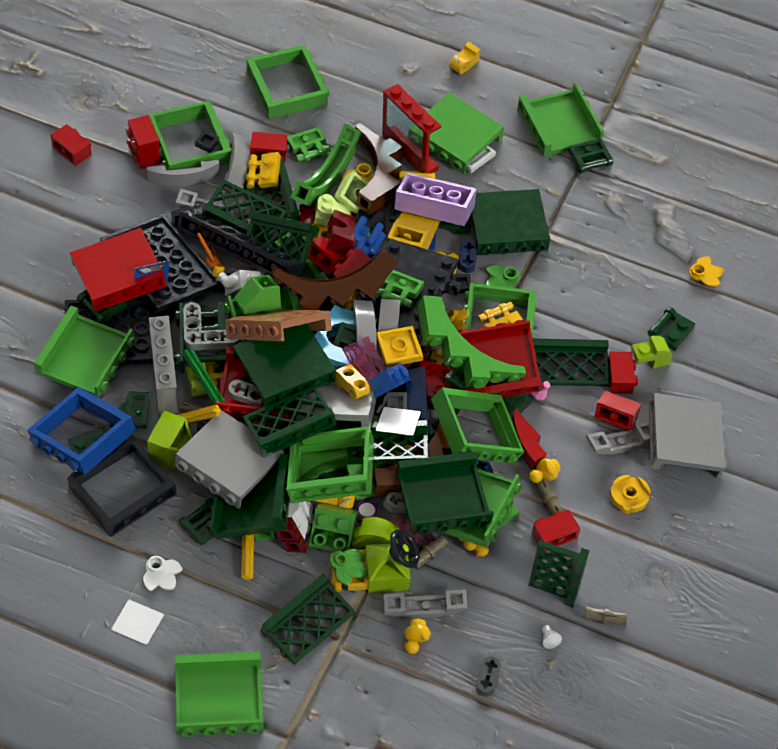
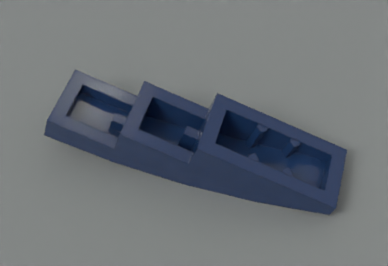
M425 367L407 369L410 381L406 382L407 409L420 411L418 420H427L429 443L431 439Z

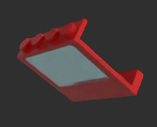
M399 84L384 90L382 136L386 140L391 138L402 145V156L418 172L432 174L438 171L439 165L429 156L430 134L439 130L442 125Z

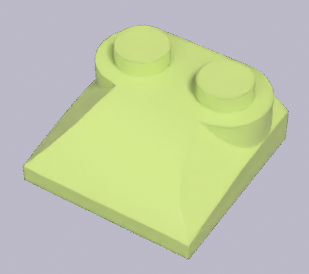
M354 170L351 171L341 182L334 196L335 201L347 206L352 212L358 214V210L361 209L357 206L358 192L367 186L368 182Z
M324 194L317 199L314 224L327 226L334 209L350 216L351 210L347 206L337 203L331 195Z

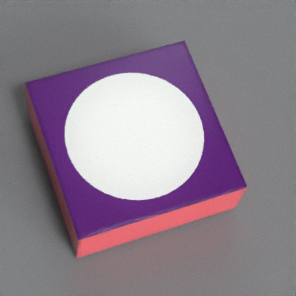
M359 500L357 521H362L363 518L376 517L379 503Z

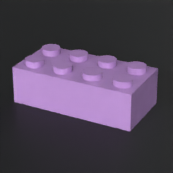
M407 173L396 190L395 210L465 226L475 207L476 189Z

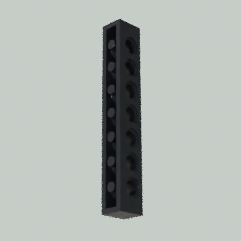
M196 210L180 212L177 224L178 230L198 240L197 233H200L206 244L273 276L271 271L276 266L289 274L301 277L304 267L303 262Z

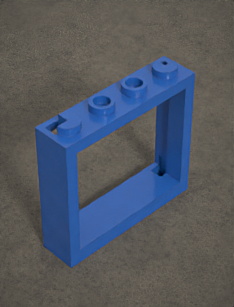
M78 387L27 431L30 436L29 440L36 448L43 449L47 455H53L60 463H66L72 470H77L86 475L132 435L136 428L131 416ZM83 407L114 426L79 455L47 435L77 409Z

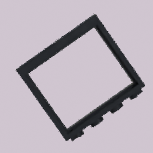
M134 436L122 442L86 475L79 471H74L67 477L69 489L110 537L177 494L176 483ZM134 451L162 485L109 518L81 484Z

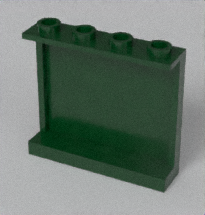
M539 189L476 193L475 207L471 216L477 242V255L548 251L550 236Z
M307 323L284 328V341L247 340L233 346L234 360L239 359L260 394L262 407L310 386L316 385L317 388L335 382L336 369Z
M476 451L398 461L396 475L412 534L424 535L434 531L445 532L449 529H466L470 526L483 527L491 523L494 512L489 511L476 466L478 460Z
M288 454L280 455L279 463L242 499L239 509L234 505L228 504L219 495L214 494L209 529L214 533L216 539L287 529L290 498L286 490L289 467Z

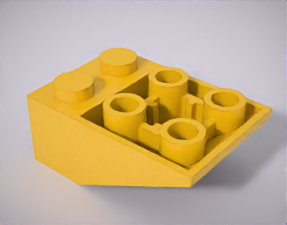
M402 212L394 222L387 239L391 238L428 250L440 221Z

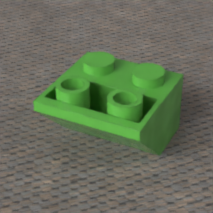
M270 275L251 277L235 296L234 302L243 314L246 315L256 314L260 311L273 312L275 309L281 308L280 286Z
M319 502L315 510L309 547L331 552L349 550L359 511Z

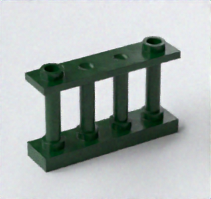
M225 301L218 302V309L212 312H201V319H214V321H218V324H214V326H201L202 331L226 330ZM180 303V311H176V322H180V354H176V366H180L181 373H184V363H187L183 356L184 349H187L184 343L183 303ZM190 312V317H194V312ZM189 326L188 328L194 329L197 326ZM215 338V340H208V341H209V342H216L217 339ZM218 349L219 353H215V355H197L201 363L215 362V364H219V372H224L227 349Z

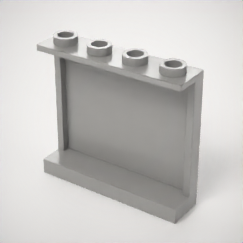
M169 316L150 317V340L158 416L160 418L164 410L178 415L175 391L177 385Z
M355 368L365 378L370 388L369 394L353 400L343 388L339 389L336 386V376L335 382L318 388L329 408L333 410L335 420L361 421V427H371L377 397L368 379L379 374V369ZM311 393L305 399L314 401L316 395ZM302 404L300 410L309 412L311 406ZM315 407L313 413L322 412L324 408ZM297 415L295 421L304 420L306 416Z
M654 393L648 403L651 469L659 470L662 463L716 471V478H719L727 468V460H725L724 455L726 444L723 441L725 428L722 427L724 412L721 411V403Z
M221 410L219 416L212 418L176 453L175 466L181 472L191 476L197 483H201L209 488L212 493L225 499L228 504L234 505L239 509L242 499L279 463L280 455L285 452L280 450L263 457L248 427Z

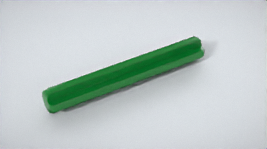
M185 349L183 351L185 360L213 404L216 405V402H224L223 396L193 349Z

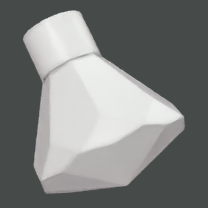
M545 625L542 628L544 633L543 647L551 649L561 643V635L552 631L549 625Z

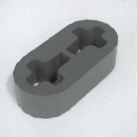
M486 657L482 662L476 684V690L481 696H490L495 691L501 668L500 661L495 657ZM493 664L492 673H487L489 665ZM487 679L489 680V685L487 689H484L483 685Z

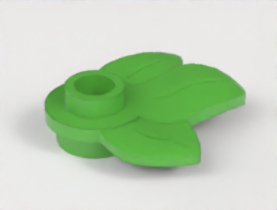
M494 265L486 268V271L491 276L486 285L514 288L515 283L519 281L520 275L514 267L504 268L501 265Z
M349 549L346 552L336 551L331 555L329 560L330 566L335 570L336 578L342 584L348 586L352 577L366 578L368 575L367 569L362 563L365 554L361 551Z

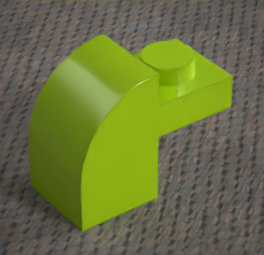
M651 336L649 341L631 346V351L637 364L650 362L652 369L670 365L672 354L665 339L661 336Z
M184 367L191 396L207 394L191 367Z
M363 518L362 525L356 527L353 532L351 545L358 549L368 544L390 543L392 532L400 528L382 518Z

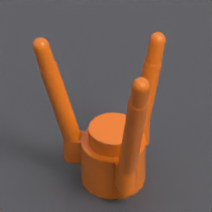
M197 233L208 255L204 261L212 270L214 265L218 267L223 266L216 248L211 246L212 255L202 235Z

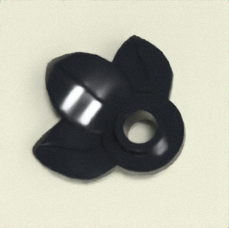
M362 209L358 210L357 218L358 220L361 216L367 218L365 226L370 228V234L378 222L384 225L381 232L386 234V216L381 209L370 215Z

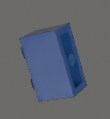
M402 363L368 379L376 397L410 381L409 372Z

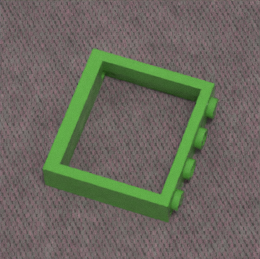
M305 45L246 59L248 75L268 119L328 105L329 89L325 87L323 76L319 75L318 66L313 62L311 51H308ZM303 60L317 91L273 102L259 70Z
M210 100L149 114L159 139L160 158H163L162 164L165 165L166 171L201 167V162L219 160V165L230 163L231 149ZM206 117L212 134L219 136V143L217 144L219 151L172 162L159 128Z
M470 283V289L465 291L464 301H468V305L463 307L468 311V317L464 321L465 329L470 330L474 299L501 303L512 302V304L527 306L526 321L530 320L533 337L537 291Z
M442 387L432 397V403L452 454L476 451L478 460L511 464L518 461L517 459L525 452L501 395ZM453 408L488 412L502 446L467 443Z
M370 426L320 432L291 445L286 489L291 503L371 494L374 439ZM365 445L363 474L299 482L301 453Z

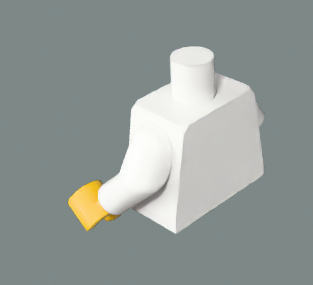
M214 265L212 273L213 276L218 277V280L225 287V296L230 295L232 297L239 293L251 277L267 275V273L257 269L256 271L238 270L227 276L224 273L225 267H218Z

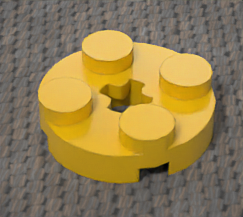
M623 475L614 481L610 490V498L612 503L624 514L639 512L649 502L650 488L642 478L638 477L636 479L631 477V475ZM626 491H629L630 493L634 492L635 494L633 495V497H630L626 495Z

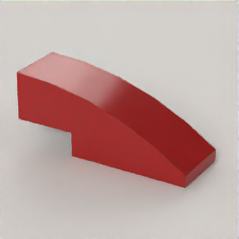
M516 409L513 412L512 422L525 451L521 456L531 471L536 470L538 462L546 458L547 453L539 445L541 436Z

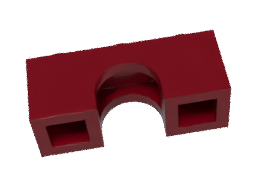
M334 209L327 224V233L330 234L326 240V249L344 256L351 249H354L356 244L354 240L355 217Z

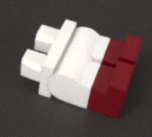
M290 501L287 529L275 531L287 552H306L307 545L304 540L306 534L310 532L311 524L314 521V515L312 514L314 507L310 502L291 503Z

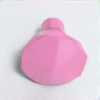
M548 381L542 383V391L531 393L532 396L537 400H544L547 397L550 383Z

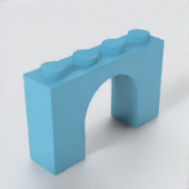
M334 305L330 311L332 330L317 331L316 334H313L336 370L349 364L354 367L356 353L336 347L329 342V340L336 337L341 322L355 327L353 311Z

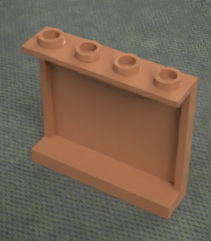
M275 309L273 312L263 311L225 319L227 339L284 341V328L306 323L311 331L332 330L330 311Z

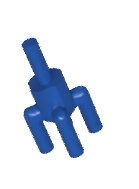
M361 216L354 228L356 244L353 251L359 247L367 256L368 254L375 255L386 237V234L381 232L384 225L378 222L369 237L367 234L370 228L365 226L367 218Z

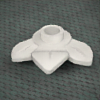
M152 556L146 562L147 572L143 577L145 587L149 591L154 590L157 586L164 590H174L176 586L175 574L182 571L181 565L175 560H164L160 556Z

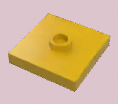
M413 326L376 332V341L385 368L396 366L400 363L403 365L423 361V354Z

